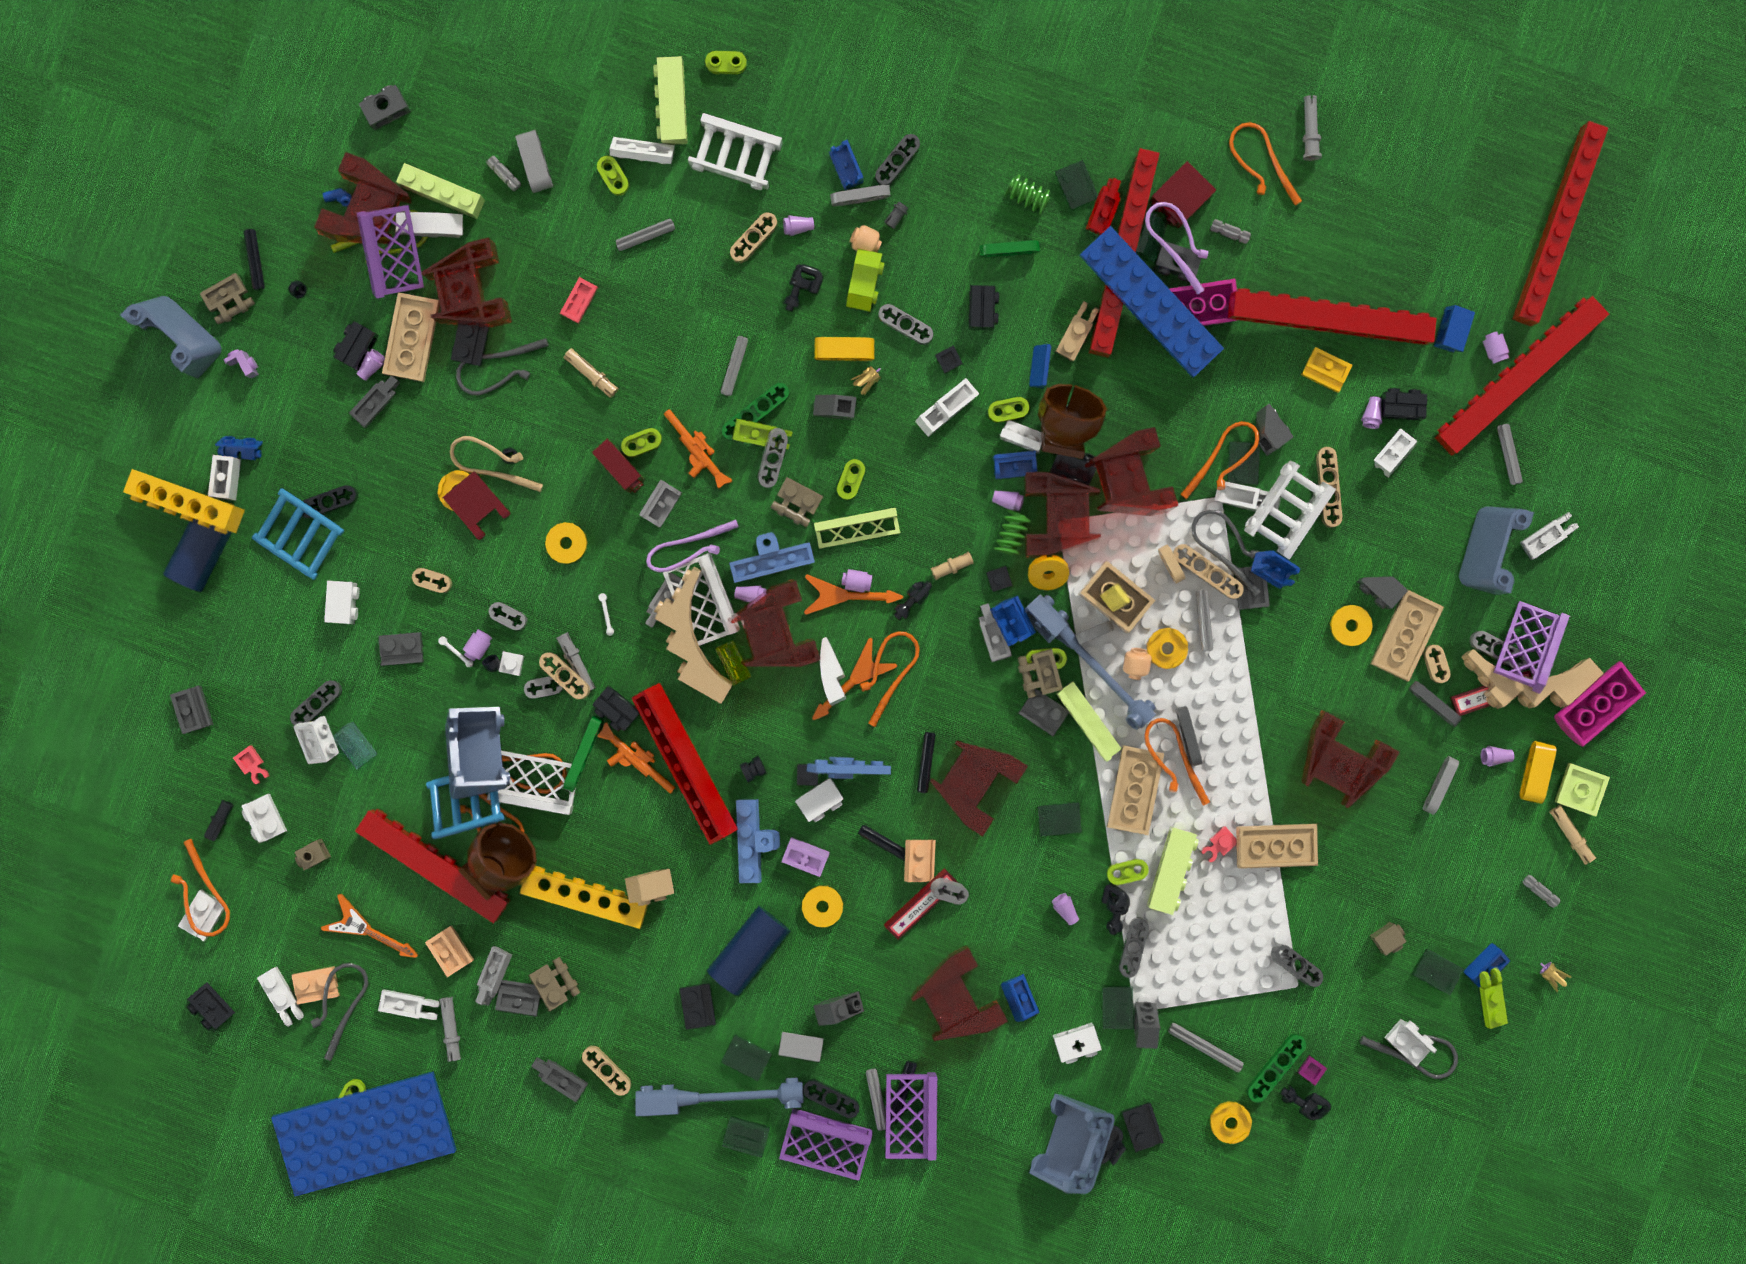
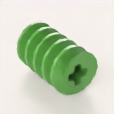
M1018 174L1011 181L1004 197L1011 193L1010 200L1018 197V204L1025 200V208L1032 204V211L1035 212L1040 208L1039 215L1041 216L1050 199V190L1048 189L1042 193L1041 185L1034 189L1035 182L1028 186V178L1020 182V174Z
M1007 510L1011 516H1005L1004 519L1009 524H1002L1001 527L1006 532H999L1003 539L997 540L996 543L1001 547H994V550L1013 556L1014 554H1020L1015 547H1022L1023 545L1018 539H1025L1021 531L1028 530L1023 524L1030 523L1031 521L1025 515Z

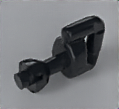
M805 264L795 266L796 268L789 281L793 288L791 294L783 302V304H786V310L793 312L794 308H799L798 296L800 290L813 294L819 293L823 281L821 271ZM803 272L808 275L814 276L815 279H804L802 278L801 273Z
M929 581L914 583L907 591L909 596L907 601L903 604H898L894 608L897 611L894 616L898 620L902 617L907 619L910 614V608L915 603L921 605L925 602L929 595V590L932 588V583Z
M1109 883L1104 888L1102 903L1107 904L1106 908L1113 913L1112 918L1106 924V929L1109 930L1110 934L1116 935L1123 929L1120 919L1121 915H1125L1128 912L1130 898L1124 890L1115 884Z
M1291 1086L1287 1089L1283 1087L1280 1091L1282 1101L1295 1103L1300 1106L1299 1113L1309 1120H1319L1331 1110L1330 1102L1317 1093L1302 1099Z

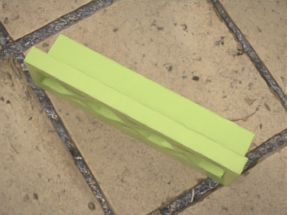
M896 508L814 523L819 549L900 533ZM893 518L895 530L886 531L880 527L885 519ZM864 523H871L876 527L872 534L865 535L860 531ZM859 524H860V526L858 527V529L853 526V525H859ZM849 526L856 532L852 538L845 539L839 534L844 527ZM840 528L837 533L833 530ZM878 529L882 531L881 533H876ZM829 530L835 534L831 542L822 544L820 532ZM857 533L862 535L860 537H855ZM837 537L842 539L839 541H835Z
M1072 681L1063 690L1056 693L1103 760L1108 762L1112 759V756L1122 748L1075 683Z

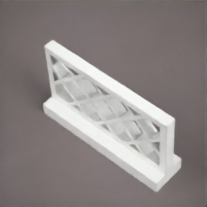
M711 553L697 557L674 570L663 572L673 596L675 592L674 586L682 588L683 580L681 579L680 584L675 583L671 580L669 573L676 570L685 575L691 564L699 562L702 571L695 584L693 595L705 600L701 609L691 606L692 610L699 612L695 623L692 622L693 630L697 627L706 631L704 639L697 641L699 646L740 630ZM699 581L708 585L709 591L706 596L695 592ZM707 601L714 603L717 608L714 616L703 611ZM701 614L712 618L708 629L697 624ZM714 620L723 623L724 632L716 633L710 630Z
M501 751V756H509L514 762V765L505 771L508 772L516 766L522 777L515 782L510 778L511 785L505 789L498 790L499 802L567 815L572 814L575 790L573 793L570 792L569 801L561 800L556 792L564 784L554 790L548 782V779L557 774L564 783L565 779L560 771L566 767L570 768L572 763ZM524 760H530L535 767L527 774L524 773L519 765ZM546 763L551 764L555 770L547 778L539 769ZM555 765H557V766H563V767H561L560 769H557ZM537 770L543 780L533 786L527 776ZM524 778L531 787L525 793L519 792L515 786L516 783ZM545 782L551 793L546 796H540L535 788ZM490 792L488 793L487 800H490Z

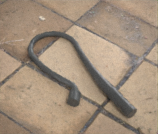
M545 338L512 350L483 355L482 359L520 355L547 347L549 344ZM461 362L456 371L458 386L464 392L477 396L495 390L516 374H519L525 380H528L531 375L530 372L524 369L522 371L514 370L500 382L481 391H471L462 384L460 378L461 370L466 363Z
M1218 510L1200 512L1192 523L1194 540L1223 562L1256 597L1261 592L1260 589L1228 559L1201 542L1196 534V524L1204 515H1219L1231 527L1242 552L1246 556L1254 559L1256 552L1260 551L1251 550L1248 552L1245 549L1235 525L1224 513Z
M353 963L339 965L330 972L323 993V1015L320 1019L317 1017L310 1021L312 1027L316 1028L326 1019L328 990L333 975L337 971L346 967H352L361 972L364 978V986L333 1034L334 1036L324 1056L329 1061L333 1059L351 1013L368 987V976L365 970Z
M1426 1035L1433 1041L1447 1045L1454 1056L1452 1067L1441 1075L1429 1073L1420 1065L1414 1066L1401 1053L1387 1045L1375 1042L1364 1036L1360 1038L1359 1042L1364 1046L1396 1057L1433 1079H1443L1450 1076L1458 1064V1054L1454 1046L1449 1041L1435 1036Z

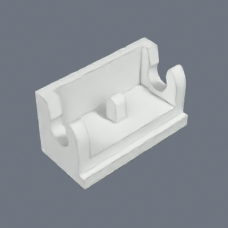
M1400 429L1373 460L1375 467H1380L1384 471V475L1389 478L1415 448L1417 441Z

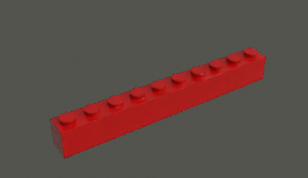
M1588 121L1580 128L1512 318L1514 321L1531 327L1540 322L1608 127Z
M1139 148L1136 154L1118 229V234L1135 253L1160 154ZM1106 284L1089 353L1109 358L1112 353L1123 302Z
M1239 288L1230 294L1228 319L1420 345L1434 343L1437 320L1435 317H1429L1430 314L1428 313L1413 315L1407 310L1390 312V308L1379 307L1375 310L1370 309L1369 305L1353 307L1348 302L1331 304L1330 300L1319 299L1316 302L1310 301L1309 297L1290 298L1288 294L1272 296L1267 291L1250 293L1249 289Z
M1594 296L1580 299L1574 305L1576 307L1571 313L1568 311L1559 318L1561 322L1556 327L1552 325L1544 332L1546 336L1541 341L1539 339L1535 340L1529 346V352L1526 354L1521 353L1513 360L1515 364L1511 368L1506 367L1498 374L1500 378L1495 383L1493 380L1483 388L1485 391L1480 396L1475 395L1468 401L1469 406L1465 410L1462 408L1452 416L1454 420L1450 424L1446 422L1437 430L1439 434L1434 438L1451 456L1457 454L1609 315Z

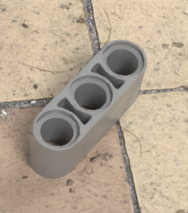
M536 130L516 135V141L532 192L535 193L552 188V180Z

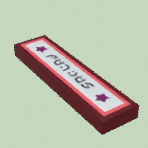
M1530 670L1521 672L1523 676L1532 678ZM1483 685L1451 696L1450 700L1454 711L1459 716L1490 706L1486 701L1487 697L1483 694L1489 688Z
M945 868L884 923V926L897 939L902 937L940 901V899L935 897L930 888L934 880L944 878L957 882Z

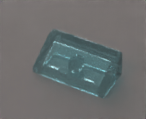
M353 722L343 726L333 736L335 742L357 770L377 755V752Z

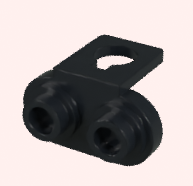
M1113 1125L1101 1164L1110 1160L1111 1164L1115 1165L1126 1150L1122 1143L1123 1133L1116 1125Z

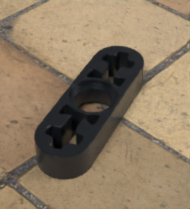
M344 485L305 499L303 502L310 506L318 505L321 511H319V508L314 509L323 515L355 503L358 499V492L354 487ZM345 490L353 494L350 496V500L347 498L338 500L337 496L345 495ZM327 496H331L334 501L330 508H326L323 505V499ZM303 513V515H302V517H305V518H309V519L312 518V517H310L309 515H307L306 513Z
M810 1079L804 1084L803 1092L808 1099L847 1118H853L859 1113V1103L855 1098L816 1079ZM815 1084L818 1091L822 1092V1088L826 1090L822 1095V1099H819L820 1094L817 1092L810 1094L807 1087H812ZM828 1093L836 1094L838 1098L836 1103H827L826 1095ZM841 1097L844 1098V1104L849 1105L850 1103H853V1108L856 1110H851L848 1113L846 1112L847 1108L843 1105H841L840 1109L837 1108L840 1104Z

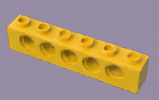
M134 469L131 470L123 491L131 495V500L139 503L146 500L148 501L147 506L158 510L160 506L165 507L163 511L175 516L177 512L181 513L180 518L191 522L195 518L198 520L197 524L210 528V525H214L215 531L227 534L228 531L237 532L245 511L239 507Z
M539 866L534 867L520 890V894L638 929L642 927L648 905L638 906V902L629 903L628 896H625V892L613 889L611 892L605 890L603 885L593 883V886L585 884V880L573 877V880L567 879L565 874L554 871L553 874L545 872V868ZM542 879H547L550 882L548 890L541 887ZM562 885H567L570 888L569 895L566 896L561 893L560 888ZM581 891H587L590 894L589 901L581 899ZM601 897L609 898V907H603L600 904ZM621 903L629 904V913H623L620 910Z

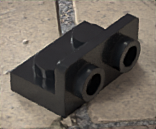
M1085 453L1083 459L1057 454L1050 473L1088 489L1099 461L1089 453Z
M207 982L187 998L186 1001L188 1004L186 1008L192 1015L195 1016L197 1014L202 1019L200 1023L208 1031L210 1029L213 1032L217 1031L224 1022L235 1014L233 1009Z

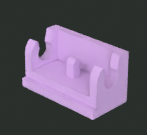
M791 837L781 862L820 877L830 852Z

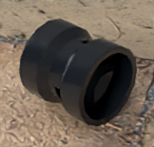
M759 755L754 757L750 763L744 762L740 764L748 783L753 781L755 776L762 777L767 774Z

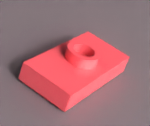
M579 277L560 314L579 324L598 287Z

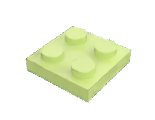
M1568 763L1555 802L1586 814L1597 816L1610 777Z

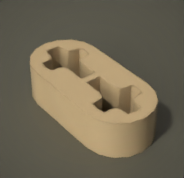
M1166 544L1159 548V555L1173 581L1177 584L1185 580V575L1169 545Z
M418 568L412 574V580L415 585L435 592L446 593L452 587V581L447 575L435 571ZM425 572L424 576L431 578L430 582L423 580L420 583V579L417 578L418 574ZM444 578L447 586L442 587L440 590V585L435 584L434 580L441 581Z
M1438 645L1427 646L1424 649L1423 657L1431 680L1436 683L1448 681L1450 669L1444 650ZM1432 648L1434 651H1438V655H1436L1437 663L1434 657H1429V654L1432 653ZM1437 665L1439 670L1445 673L1442 675V679L1435 676V673L1438 672Z

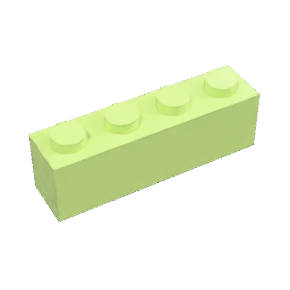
M682 56L657 58V64L653 66L654 77H658V85H655V98H659V106H656V118H660V126H657V138L661 139L662 144H688Z
M406 163L403 164L396 181L406 190L475 219L478 218L485 202L480 194Z
M1170 826L1146 905L1148 908L1171 915L1174 914V911H1178L1181 899H1178L1180 891H1184L1187 879H1184L1186 871H1190L1192 866L1191 853L1196 851L1198 845L1196 834Z

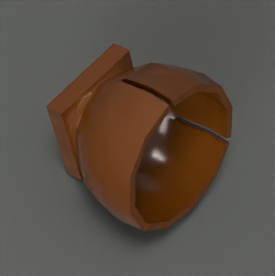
M1057 384L1046 389L1038 411V418L1041 422L1042 451L1083 459L1085 454L1084 443L1098 435L1103 426L1107 408L1102 399L1090 390L1076 385L1066 407L1072 385Z
M494 823L484 827L477 833L467 851L468 862L458 871L486 900H489L499 890L508 891L528 879L536 865L535 847L527 834L514 825Z

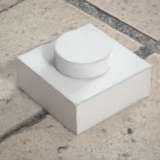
M503 651L499 672L520 676L524 655Z

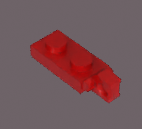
M1109 178L1106 186L1101 188L1087 223V230L1100 236L1110 227L1121 199L1119 197L1120 193L1117 192L1121 183L1120 180Z

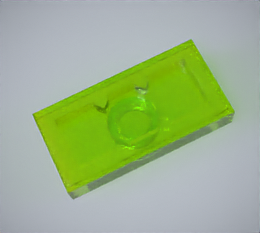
M733 640L715 649L733 686L752 677Z

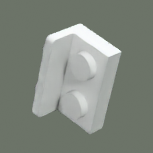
M1008 420L1000 434L1001 440L1030 451H1036L1038 454L1041 450V432Z
M325 716L319 717L312 722L298 723L293 727L308 764L327 762L339 753Z
M270 794L242 805V815L247 822L249 821L252 828L250 830L252 837L258 840L259 843L287 831Z
M1400 1019L1384 1038L1417 1067L1430 1051L1435 1053L1437 1050L1432 1046L1434 1042L1425 1034L1422 1036L1417 1032L1419 1028L1412 1021L1409 1020L1407 1023Z

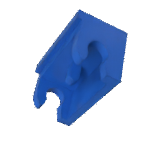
M848 139L842 141L838 147L832 146L829 155L844 190L864 183L863 175Z
M1457 305L1446 307L1434 347L1450 352H1463L1475 312Z
M1036 451L997 454L993 456L995 479L1037 475Z
M1273 550L1256 552L1251 572L1278 589L1282 588V586L1293 585L1295 581L1289 580V577L1292 574H1298L1300 571V567Z
M1018 596L1004 600L990 609L1008 646L1018 641L1021 642L1036 633Z

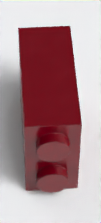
M1187 161L1152 195L1150 199L1152 202L1151 206L1160 202L1171 203L1179 208L1187 221L1216 192V189ZM1165 206L1154 209L1156 212H1162L1166 216L1165 220L1170 226H1176L1179 229L1183 225L1180 217L1173 209Z
M606 439L592 452L627 492L631 493L633 491L636 493L643 487L644 484L642 482L645 479L609 439Z

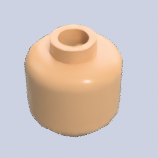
M862 225L860 228L856 227L850 238L852 249L855 251L863 249L878 252L882 243L879 240V232L865 225Z
M1131 648V651L1126 652L1123 671L1129 674V678L1140 680L1141 677L1149 674L1152 657L1147 653V650Z

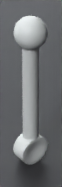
M601 593L598 598L603 606L607 625L606 634L611 636L614 634V630L611 628L608 615L607 596Z
M439 638V644L449 648L465 662L466 667L470 668L473 666V661L466 659L447 642V638Z

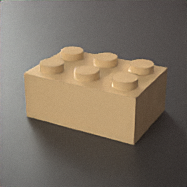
M1105 561L1078 593V595L1125 633H1129L1155 602V599L1108 561ZM1119 585L1129 597L1130 602L1116 611H1111L1101 598V595L1112 586Z

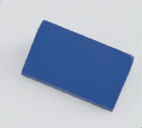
M1050 344L1034 346L1030 387L1044 388L1047 385L1051 353Z
M1491 943L1464 970V974L1479 988L1481 987L1479 976L1481 972L1486 971L1491 978L1490 971L1493 968L1501 971L1510 960L1501 949Z
M1024 974L1001 983L1002 990L1016 1022L1025 1021L1039 1013Z

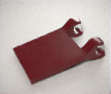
M475 471L442 497L478 540L482 539L485 533L477 523L492 510L496 509L503 518H507L511 514Z

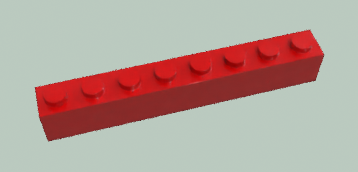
M658 683L633 696L632 700L708 843L717 842L738 830L661 684Z
M372 809L367 812L355 830L356 833L492 923L498 921L511 901L507 898L508 894L499 890L489 900H486L458 871L461 867L455 864L456 860L447 854L443 856L438 852L439 849L431 843L425 844L421 841L422 838L414 832L409 833L404 830V825L396 820L392 822L387 819V814L380 809Z

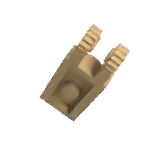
M1084 301L1077 315H1074L1055 352L1073 362L1099 311L1095 307L1088 321L1080 318L1088 304Z

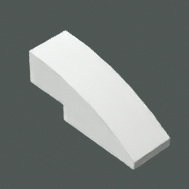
M405 212L396 213V223L401 226L406 219ZM410 212L414 236L460 238L463 234V214ZM395 225V234H396V232H397L398 229H399V227H397L396 225ZM403 230L400 235H409Z
M965 378L920 415L915 422L929 437L976 398L979 393Z
M1225 481V489H1217L1215 501L1256 512L1269 492ZM1281 496L1273 506L1277 510H1279Z
M825 637L822 639L820 651L821 678L829 704L833 706L846 700V696L838 681L844 678L845 675L829 640Z

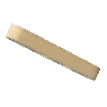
M1324 447L1316 454L1318 484L1321 485L1322 482H1325L1323 480L1324 472H1332L1334 479L1331 483L1327 484L1336 489L1334 492L1336 499L1333 503L1327 502L1321 511L1323 524L1332 528L1338 526L1342 521L1336 451L1331 447ZM1325 451H1327V454H1331V458L1328 459V465L1332 464L1333 468L1327 467L1322 469V466L1326 465V459L1321 457V455L1325 454ZM1336 505L1337 509H1332L1333 516H1337V520H1334L1332 524L1331 520H1327V516L1331 515L1330 509L1326 510V507Z
M1185 544L1174 548L1173 554L1179 564L1230 599H1236L1243 594V585L1238 580ZM1178 549H1186V555L1192 557V554L1196 556L1191 560L1190 565L1186 564L1189 560L1185 557L1178 558ZM1196 560H1202L1205 563L1203 571L1198 572L1194 569V562ZM1213 572L1221 573L1222 581L1215 584L1211 581V574ZM1228 578L1230 579V581L1227 583L1230 586H1234L1236 584L1238 586L1237 590L1239 592L1238 594L1233 593L1231 595L1229 593L1230 589L1228 587L1224 586V589H1221L1220 586H1222Z

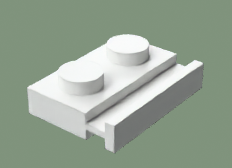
M203 890L198 891L189 907L195 926L206 933L212 932L224 911L219 901ZM185 913L178 927L195 937H199L202 941H206L208 937L199 935L192 930Z

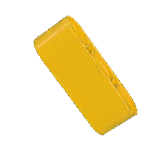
M866 337L815 338L814 359L826 361L874 360L875 339Z
M1538 741L1532 742L1520 788V799L1539 804L1544 802L1556 756L1555 745Z

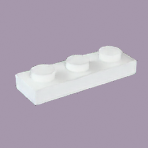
M613 137L610 146V156L637 159L639 161H652L660 164H671L675 152V145Z

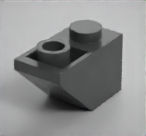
M815 395L813 416L854 421L856 397Z
M1270 404L1257 412L1258 444L1268 456L1294 436Z
M1394 577L1359 578L1356 581L1360 584L1359 589L1366 595H1372L1375 598V604L1381 609H1392L1408 592Z
M859 991L831 998L813 1006L819 1026L836 1024L864 1012Z

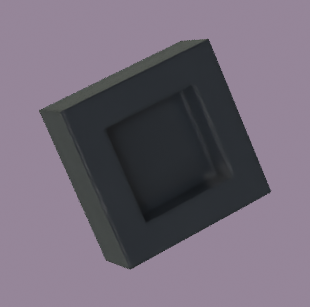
M954 346L935 355L944 374L963 365Z
M1006 566L986 572L992 592L1012 586Z
M797 764V785L818 786V773L807 772V764Z

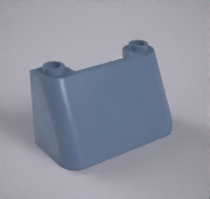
M160 296L132 304L121 314L128 323L136 326L139 325L144 330L150 326L161 329L178 345L171 353L173 364L183 373L197 379L221 353L220 343L174 300L167 296Z
M1490 506L1481 508L1476 514L1460 569V582L1467 587L1494 595L1511 593L1514 577L1511 572L1501 569V564L1511 530L1527 529L1532 522L1534 512L1524 509Z
M500 707L449 709L445 723L451 799H461L502 790L510 784V774L502 766L499 732L500 728L504 727V715L500 714Z
M1055 1094L1050 1104L1051 1112L1057 1115L1046 1153L1039 1154L1033 1158L1029 1173L1066 1193L1087 1194L1094 1187L1113 1129L1114 1115L1067 1096Z

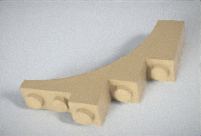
M694 566L692 571L687 569L682 578L685 582L681 589L677 587L671 597L674 599V602L666 598L664 603L662 601L658 603L654 610L657 613L654 619L676 631V633L671 631L666 642L669 645L666 649L688 661L687 663L683 661L677 671L680 673L678 680L722 704L733 682L721 675L709 663L695 637L691 619V605L695 584L702 570Z
M1474 649L1467 651L1461 657L1464 660V665L1478 675L1479 682L1489 688L1483 694L1487 697L1486 701L1493 708L1496 707V709L1505 707L1516 696H1518V701L1528 708L1536 707L1548 695L1554 705L1560 708L1569 706L1604 674L1590 658H1587L1561 674L1548 677L1546 686L1539 694L1532 691L1533 687L1493 673L1495 666L1486 661Z

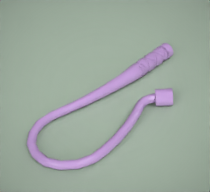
M1167 202L1156 203L1146 213V228L1173 257L1191 286L1199 295L1204 291V288L1191 269L1151 228L1149 220L1153 210L1161 206L1173 209L1185 227L1191 250L1198 257L1207 259L1208 251L1195 248L1191 230L1179 208Z
M733 520L691 537L657 545L647 555V566L656 572H668L683 566L705 551L717 555L720 551L719 546L710 545L701 548L685 560L666 568H657L651 564V557L657 550L667 546L719 535L738 528L737 521Z

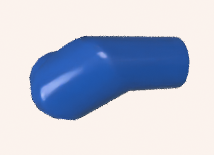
M341 188L323 193L326 203L337 200L344 207H349L353 204L351 194Z

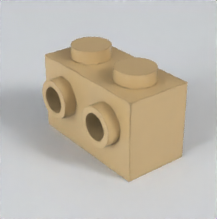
M670 869L655 870L625 878L629 903L638 902V906L651 904L650 900L654 899V902L666 900V895L674 894Z

